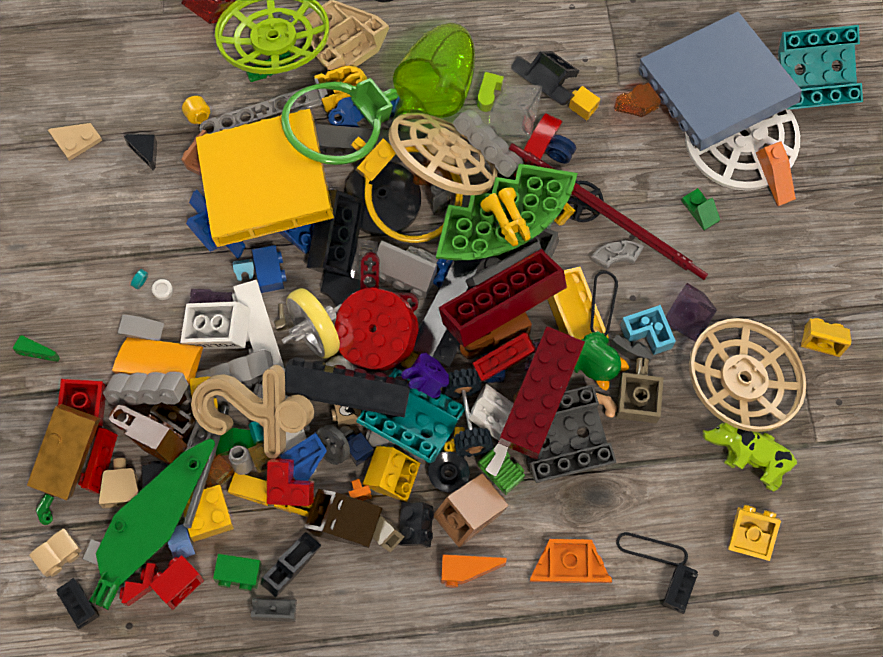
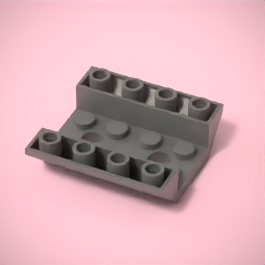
M593 385L565 391L546 437L549 446L541 449L538 459L525 455L529 470L536 483L616 463L612 445L607 443L597 410L599 402ZM578 429H586L588 437H579L577 434Z

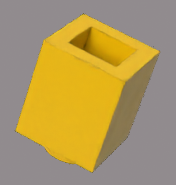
M581 86L578 91L574 90L572 92L575 96L570 100L569 108L587 121L599 107L600 98Z

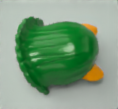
M598 331L586 335L584 339H581L585 341L574 372L578 373L582 370L587 377L596 380L598 386L606 391L609 388V381L615 378L620 371H627L629 366L619 356L618 352L608 345L609 339L603 333Z

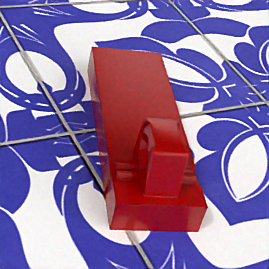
M523 333L473 362V365L480 379L486 381L536 352V349L528 334Z
M98 428L86 472L81 473L78 483L81 488L94 494H100L103 472L109 468L118 437L117 434L105 428Z

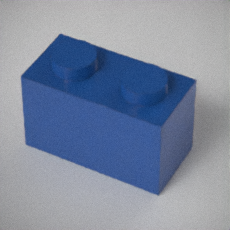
M276 245L253 249L252 253L260 292L265 293L284 289L283 282H286L287 279L285 270H280V264L283 263L281 251L277 252Z

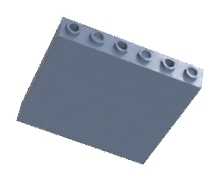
M739 12L731 14L640 59V75L646 78L651 90L658 94L660 102L667 106L671 117L676 118L680 129L687 133L691 144L696 146L699 151L800 102L802 90Z

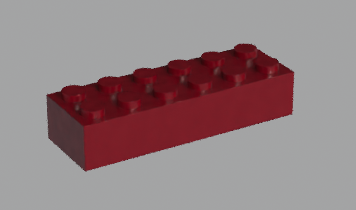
M540 249L438 307L442 323L460 344L466 347L566 289L565 273L552 258Z
M546 326L498 444L538 459L585 341Z

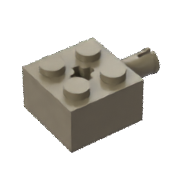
M637 358L635 374L622 373L620 377L616 419L657 423L661 417L664 378L648 376L649 359L644 358L642 366L643 358Z

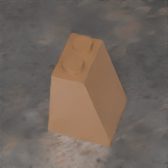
M481 474L449 495L434 513V518L460 548L498 518L509 505L504 497L492 486V483Z

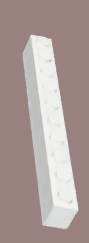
M257 280L233 286L235 291L234 294H231L233 301L239 302L251 309L246 342L250 341L252 348L248 349L249 353L260 350L271 352L273 364L281 366L285 372ZM262 385V386H260V389H261V392H262V395H263V385ZM304 429L297 433L286 432V449L284 452L307 439Z

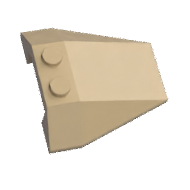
M329 0L322 5L329 20V37L324 48L316 57L328 70L349 65L357 67L379 52L389 30V25L381 18L335 0ZM315 11L305 16L312 25V29L323 25L320 16ZM324 31L313 35L311 43L313 50L322 41Z

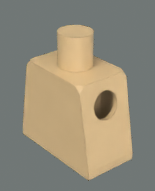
M125 458L113 459L114 470H105L103 472L99 505L102 508L123 507L140 492L136 471L133 468L126 469Z

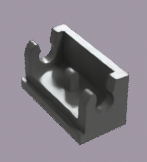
M252 599V620L296 621L297 600Z

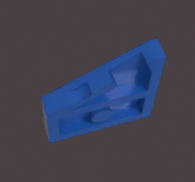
M315 433L281 454L280 457L281 459H294L293 478L295 480L309 481L327 450Z

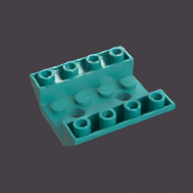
M859 25L782 32L778 50L779 63L802 90L800 102L787 108V110L863 102L862 83H857L855 45L860 44ZM835 60L840 63L838 71L832 69V63ZM797 64L803 66V72L800 75H797L794 70Z
M395 368L389 377L401 376L402 371ZM410 388L405 418L398 416L389 418L382 413L364 410L356 422L431 463L434 462L445 443L451 437L465 408L462 404L440 393L439 397L432 398L422 391L418 392L417 389ZM421 434H428L430 438H424Z

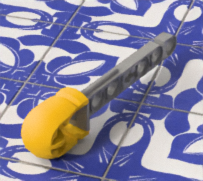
M349 65L327 71L326 75L322 73L315 75L314 79L316 84L343 82L357 86L359 82L366 80L367 77L360 68ZM326 89L312 90L300 96L306 98L303 104H298L295 100L289 114L323 105L324 110L329 112L337 107L341 99L352 96L337 90H333L334 94L328 96ZM299 90L223 114L218 119L214 117L205 120L200 124V132L207 126H213L214 130L211 133H215L223 129H231L243 124H251L263 119L278 117L282 115L283 111L278 109V105L282 102L286 103ZM266 109L267 114L263 115L262 110ZM245 114L251 115V119L246 122L242 121L241 117ZM231 120L233 123L230 127L226 128L222 126L223 122Z

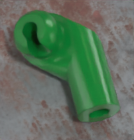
M44 494L36 508L39 522L43 525H48L53 521L49 507L54 498L48 494Z

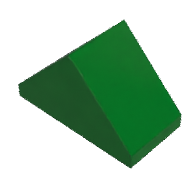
M231 428L221 435L216 449V456L229 455L230 450L235 446H243L248 449L249 453L257 452V444H254L250 430Z

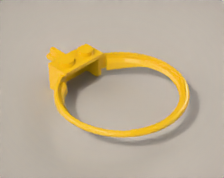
M358 136L351 146L358 151L366 143ZM383 138L356 168V171L365 178L364 198L370 217L380 230L399 241L420 243L440 236L443 225L428 234L408 236L393 231L378 217L373 206L372 184H369V181H372L396 155L392 146ZM422 145L431 155H433L425 145ZM415 146L405 147L408 152H419ZM450 172L453 181L462 184L460 175ZM456 193L454 205L462 206L463 195Z

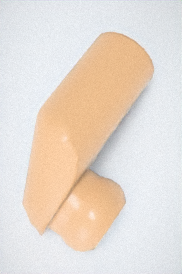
M596 393L599 404L603 405L606 409L605 415L611 418L614 417L618 407L613 399Z

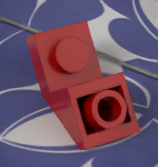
M147 563L146 568L142 569L141 581H143V584L125 582V587H121L119 595L123 605L130 606L153 590L149 585L152 583L151 579L158 573L159 567L156 564Z

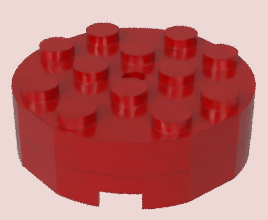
M373 287L359 290L350 295L338 309L334 325L340 342L339 351L343 357L353 365L377 371L390 370L402 361H405L414 350L419 330L417 317L403 297L393 292Z

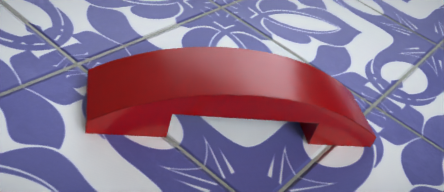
M545 113L528 140L524 151L527 153L531 152L539 159H542L552 136L557 134L563 121Z

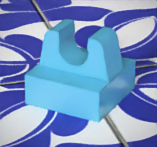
M253 258L233 261V270L239 281L242 280L241 274L243 272H247L250 279L253 278Z

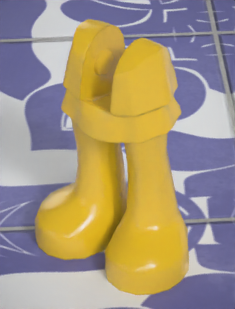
M505 188L499 191L498 196L496 193H493L486 197L480 203V206L485 212H493L502 229L501 233L514 247L518 245V240L514 233L519 232L525 242L530 240L531 236L526 221L521 217L514 199L517 195L514 188ZM500 201L507 208L513 220L512 222H509V220L507 219L500 204Z

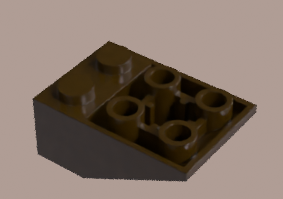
M318 489L304 528L315 537L369 548L383 508L338 492Z

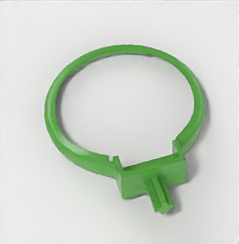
M371 78L359 82L357 86L343 82H325L308 86L296 92L286 102L281 116L283 132L289 143L298 152L314 161L331 165H342L358 161L368 155L375 147L380 134L381 123L388 121L393 105L390 101L398 98L397 91L391 88L382 92ZM332 89L347 93L352 96V102L372 125V135L364 147L349 155L329 156L317 153L303 145L292 132L289 123L291 106L298 97L312 90Z

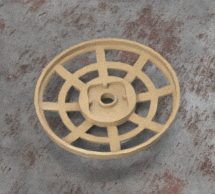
M406 113L398 116L389 128V140L393 150L408 168L424 180L444 190L462 195L484 194L494 186L495 178L498 177L495 164L487 161L491 168V175L484 167L485 159L481 150L476 149L460 138L462 136L468 141L467 136L460 134L453 123L423 113ZM418 119V121L414 123L406 120ZM431 123L434 128L430 130L421 125ZM399 124L411 127L409 131L410 140L400 141L398 135ZM416 129L427 134L425 139L417 138ZM422 145H426L427 149H428L433 155H431ZM415 146L425 158L431 161L428 167H424L415 160L405 147ZM471 151L478 153L479 161L470 155ZM469 160L476 167L466 169L464 164ZM439 166L449 172L460 174L462 184L443 178L433 172ZM482 172L489 180L483 184L470 185L468 175Z
M726 319L709 326L701 333L693 345L689 360V371L693 387L705 407L723 422L745 431L763 432L781 427L798 413L806 395L804 368L790 343L772 328L749 319ZM725 328H742L741 340L733 339L722 343L718 342L714 332ZM750 330L766 336L778 348L769 353L761 346L750 342ZM708 338L713 349L707 356L705 365L694 362L695 356L702 342ZM740 346L739 355H734L730 358L724 351L728 347ZM748 348L762 355L764 359L759 362L757 359L748 356ZM783 353L788 357L794 369L796 382H784L782 370L776 361ZM716 354L724 363L721 371L710 368ZM768 365L772 366L777 381L769 380L765 369ZM695 371L704 374L706 385L713 396L710 399H707L703 394ZM740 374L745 375L748 378V382L743 381ZM710 376L720 379L724 389L717 393L712 385ZM767 388L777 389L776 397L772 403L763 396ZM784 390H797L794 405L787 415L783 414L776 407L783 398ZM730 395L734 399L739 400V409L730 406L723 399ZM756 400L765 409L750 412L748 411L747 402ZM719 403L728 411L740 415L741 423L726 417L714 405ZM771 413L779 420L774 424L758 427L750 426L749 417H760Z

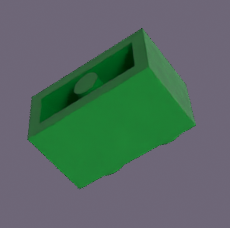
M218 554L213 580L218 583V586L224 588L236 585L239 586L240 590L251 591L252 588L257 589L262 563L256 559Z

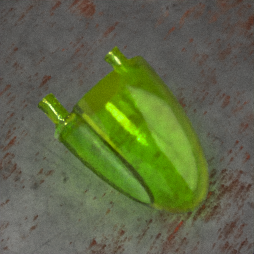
M458 23L438 25L422 35L409 48L393 74L394 88L403 101L398 109V114H401L402 110L403 115L411 113L412 110L419 109L424 114L445 118L461 110L472 84L476 59L473 38L464 26Z

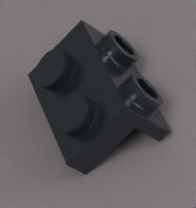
M424 502L401 503L399 532L404 538L398 545L431 547L433 539L432 521L434 519L433 506Z

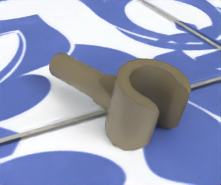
M282 303L278 304L280 319L274 321L277 332L287 329Z

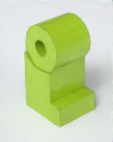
M485 72L477 106L481 111L488 112L494 107L495 90L501 91L504 76Z

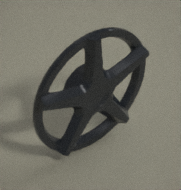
M576 180L575 183L578 185H587L594 190L590 193L595 196L598 195L599 199L604 201L600 188L588 181ZM570 197L567 202L568 204H574L576 208L574 217H570L574 221L589 222L600 214L577 197ZM585 209L595 214L587 219H579L582 211Z

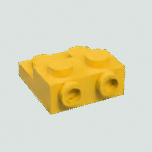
M744 505L743 508L738 507L728 549L770 561L781 520L776 517V513L764 510L762 514L755 512L756 508L749 505Z

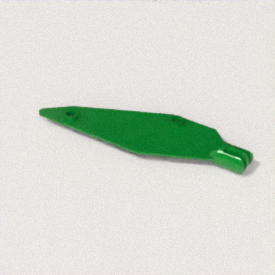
M207 439L183 452L114 515L96 552L101 577L89 602L96 603V605L103 606L104 609L109 610L120 585L171 539L215 447L213 439ZM197 462L196 467L192 468V464Z

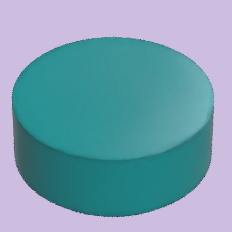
M140 269L133 277L131 286L135 289H140L148 278V272Z

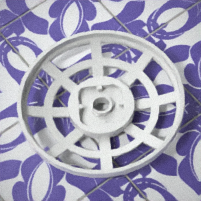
M785 109L787 114L780 116L775 114L772 118L763 120L745 129L749 132L748 136H742L739 132L702 151H699L698 148L691 144L689 136L685 132L686 148L695 166L713 182L735 190H757L769 185L756 152L761 150L764 144L772 145L780 141L783 144L785 133L782 123L791 121L795 131L794 149L783 144L787 155L790 156L789 163L791 169L800 148L799 126L792 111ZM777 124L779 132L778 141L768 136L767 127ZM724 144L732 152L730 159L722 155L716 147ZM710 150L717 160L727 165L723 176L710 169L699 155ZM740 155H752L755 163L745 164L738 163L737 161ZM734 168L738 170L758 169L762 180L743 182L730 178Z

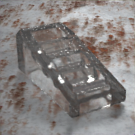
M359 239L351 268V278L361 280V264L359 263H361L362 257L360 255L364 256L369 252L377 254L379 242ZM362 248L372 249V251L362 250ZM368 258V261H365V263L369 264L368 272H372L374 261H372V258ZM367 277L364 281L370 282L372 277Z

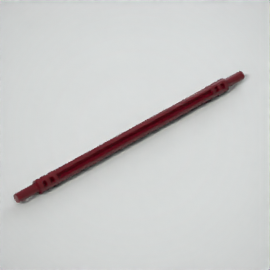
M514 143L510 145L509 150L516 153L527 165L554 169L531 152H525ZM575 183L572 195L685 271L689 270L701 279H706L708 273L694 265L691 259Z

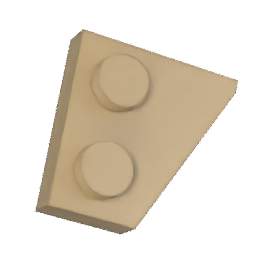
M91 123L48 130L69 161L102 141Z

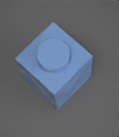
M183 524L176 526L171 539L168 541L173 558H179L180 556L186 558L194 555L195 551L188 528L184 527Z

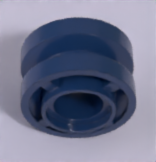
M554 135L545 152L553 160L567 164L577 148L570 139L561 135Z

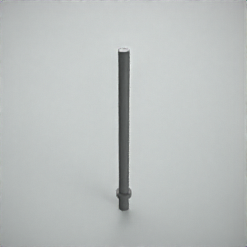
M222 405L220 413L228 415L230 408ZM212 435L211 439L215 441V447L196 484L183 526L186 528L192 527L221 435Z

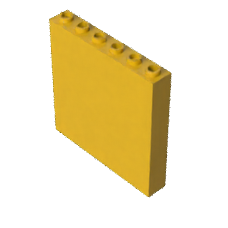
M306 109L290 113L289 123L296 138L307 148L321 154L311 110ZM282 115L196 137L211 236L217 247L334 218L323 163L307 158L289 143L282 129Z

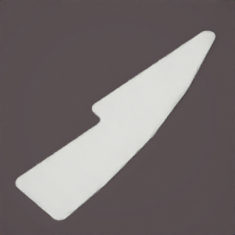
M501 444L496 445L494 448L496 454L487 466V472L497 476L508 447Z

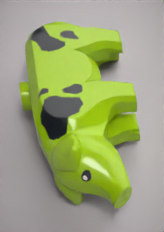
M721 423L710 431L703 430L704 440L714 445L726 446L728 448V457L724 464L731 468L738 467L743 469L748 463L752 467L762 469L764 474L760 480L772 492L780 488L783 475L791 471L797 464L794 455L788 449L774 441L775 438L767 433L761 434L759 432L745 431L727 423Z

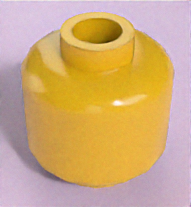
M198 95L191 96L184 101L182 112L190 123L201 124L208 119L210 107L202 97Z

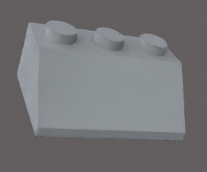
M381 241L377 251L380 259V282L387 281L398 290L405 289L415 294L418 298L423 297L426 299L433 286L437 264Z

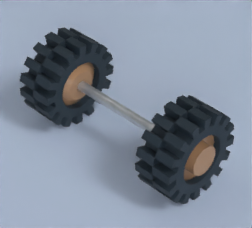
M470 368L449 372V384L444 387L445 395L450 398H463L469 428L465 432L461 431L454 436L456 454L461 457H471L473 455L475 457L478 454L483 455L484 452L488 453L493 449L490 430L487 428H473L472 422L468 419L470 412L466 396H472L473 393L476 394L481 390L479 375L475 369L471 370Z

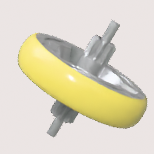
M300 288L291 292L286 299V304L295 326L289 330L290 335L281 339L282 342L285 344L291 339H294V341L303 339L308 347L320 358L332 357L340 348L339 337L332 320L337 317L336 312H338L341 304L335 308L331 306L324 308L316 297L306 289Z

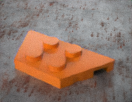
M549 539L530 577V582L612 583V578L604 567V562L598 555L592 540Z

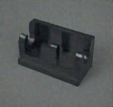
M678 563L673 572L662 606L684 614L698 577V571Z
M72 578L56 590L58 597L78 629L99 617L80 583L75 578Z

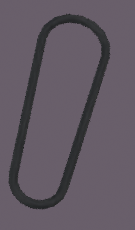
M601 271L594 278L590 330L595 332L593 323L597 278L601 274H608L615 281V289L607 329L604 333L607 336L618 290V280L613 273Z

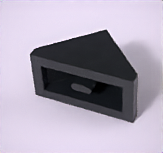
M126 134L124 139L127 146L154 170L156 168L157 140L155 135Z

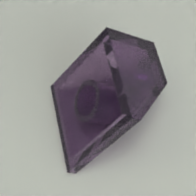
M686 283L667 313L666 319L670 327L696 342L701 333L705 331L717 309L704 292Z

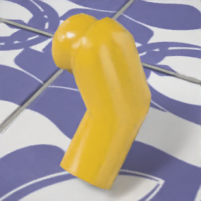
M455 427L454 436L461 431L465 432V428ZM454 438L445 443L443 447L445 452L456 453Z

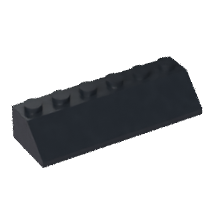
M491 256L473 260H453L419 326L412 352L418 355L427 353L437 359L443 368L450 367L461 344L443 325L438 307L475 287H468L465 282L466 279L495 264L500 259Z
M294 357L289 359L285 369V396L301 395L312 401L405 418L410 393L408 385L410 381L403 379L402 376H396L395 378L387 377L386 374L380 372L371 374L363 369L350 370L342 365H334L333 367L321 361H314L312 363L306 362L303 358Z

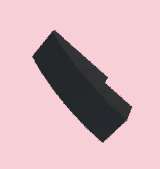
M305 532L262 577L260 584L274 597H277L315 555L321 544Z

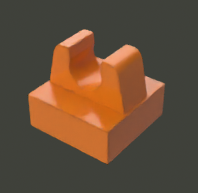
M360 479L351 481L353 490L349 491V497L361 501L372 498L369 485L362 487Z

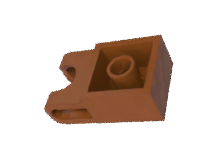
M526 312L466 347L460 345V353L466 359H473L490 350L494 351L500 345L523 333H527L529 336L532 323ZM465 348L468 349V350H473V349H474V351H473V352H467V351L465 350Z

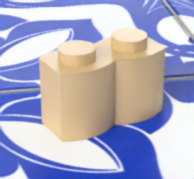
M62 529L47 542L32 551L29 556L44 576L53 577L62 570L61 567L65 563H72L78 559L79 553L82 550L66 529Z

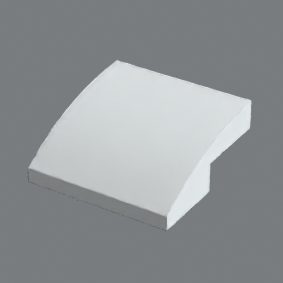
M486 384L480 392L468 419L480 428L490 430L491 436L499 441L514 403Z

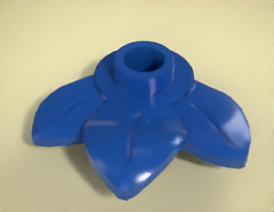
M345 97L338 102L337 108L330 111L328 118L331 125L359 128L357 122L363 119L364 115L356 105H353L351 97ZM340 114L342 118L336 120L334 116Z

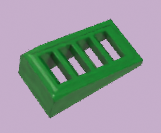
M23 335L19 336L13 346L15 353L22 356L56 362L60 360L59 355L55 351Z

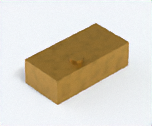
M63 404L55 406L27 486L64 500L71 498L101 418Z

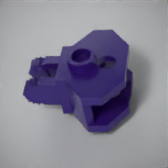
M427 353L420 354L411 368L405 369L401 375L403 379H410L408 385L411 389H417L418 392L422 391L432 398L439 397L440 388L446 387L449 384L448 373L437 359Z

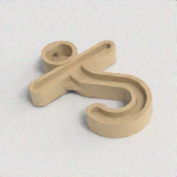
M273 365L263 373V399L255 395L235 377L225 374L214 375L198 385L192 395L191 407L193 416L199 425L210 433L223 435L233 426L232 418L229 415L220 413L215 408L213 402L215 395L223 396L248 419L258 422L264 427V452L267 457L272 459L277 458L285 451L286 432L297 433L312 421L314 416L313 405L306 397L292 395L285 399V372L279 365Z

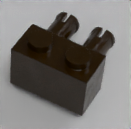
M183 394L180 401L176 404H165L162 402L155 404L149 411V414L158 419V423L166 422L174 428L173 431L182 435V441L185 442L193 431L195 417L193 416L191 406L186 412L179 409L187 400V397Z

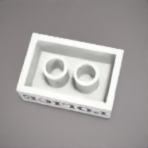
M239 302L186 304L180 343L202 346L203 349L245 348L251 309Z

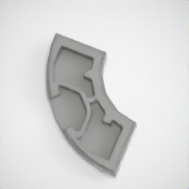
M626 240L607 243L597 249L590 260L605 269H608L617 262L627 261L634 264L645 246Z

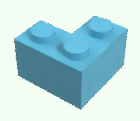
M661 305L623 317L620 327L624 337L629 342L646 337L653 355L672 349L676 342Z

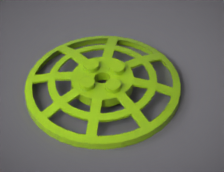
M236 0L222 13L215 28L217 48L230 64L251 73L277 74L299 68L315 58L327 43L330 26L327 13L316 0H294L303 3L297 12L287 8H275L274 0H267V9L257 11L248 17L239 10L262 0ZM309 7L320 16L323 25L312 29L309 20L303 16ZM282 12V14L293 16L295 20L290 23L285 19L274 18L272 13ZM268 15V19L263 20L258 24L252 22L260 17ZM232 16L241 22L236 28L234 38L222 36L225 25ZM301 21L307 30L296 33L294 25ZM246 26L251 29L250 38H240ZM324 31V37L313 52L307 51L312 43L313 35ZM307 37L302 49L294 46L297 39ZM222 43L234 44L242 58L237 61L226 54ZM240 45H252L255 51L247 55ZM288 51L295 54L289 58L279 60V55ZM263 54L271 56V61H261L255 58ZM300 56L305 57V58H303V59H301V60H299V61H297V62L288 64V65H286V66H279V65H282V64L289 63V62H291V61H293V60L299 58ZM251 62L262 66H272V68H259L244 64Z

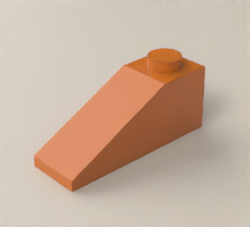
M782 141L757 151V158L777 207L795 200L789 158Z
M443 555L441 584H445V587L457 588L458 584H465L504 567L507 558Z

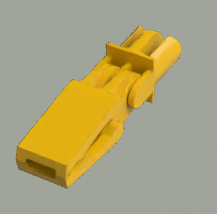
M234 473L227 493L268 506L267 481ZM312 504L310 506L274 505V507L289 512V514L292 512L308 517V511L311 510Z

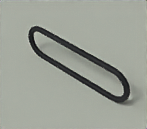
M629 532L621 533L616 540L617 547L620 551L624 553L666 563L673 566H676L678 564L623 549L619 544L620 538L622 536L628 535L639 539L680 549L685 554V559L683 562H681V564L684 565L688 560L687 551L683 547L636 535Z

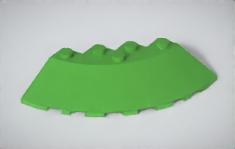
M519 164L515 180L495 178L492 194L496 193L498 196L500 190L514 188L517 195L514 201L521 217L529 227L531 240L546 229L561 213L574 189L578 173ZM491 194L471 195L468 208L448 205L436 258L445 260L482 259L513 250L528 241L525 242L520 233L516 232L514 234L518 240V245L513 247L501 233L502 229L493 212H485L480 206V203ZM500 201V204L507 219L509 220V222H512L513 220L507 208Z

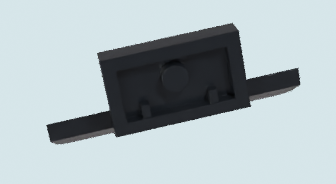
M553 51L539 52L532 63H529L521 56H518L513 62L512 69L515 73L558 104L566 105L575 96L564 88L562 84L565 79L577 77L580 70Z

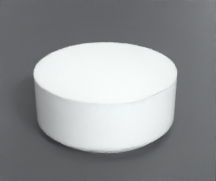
M160 279L152 285V293L158 300H167L171 297L173 288L169 281Z

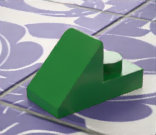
M698 188L682 198V203L704 231L720 221L714 199L710 198L707 200Z

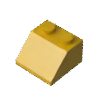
M810 318L805 325L801 347L841 357L851 345L850 329L844 328L841 324H829L819 318Z

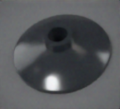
M448 451L438 454L428 468V476L432 485L446 493L455 492L466 485L470 475L467 461L455 452ZM451 471L453 475L451 477H447L445 475V472Z

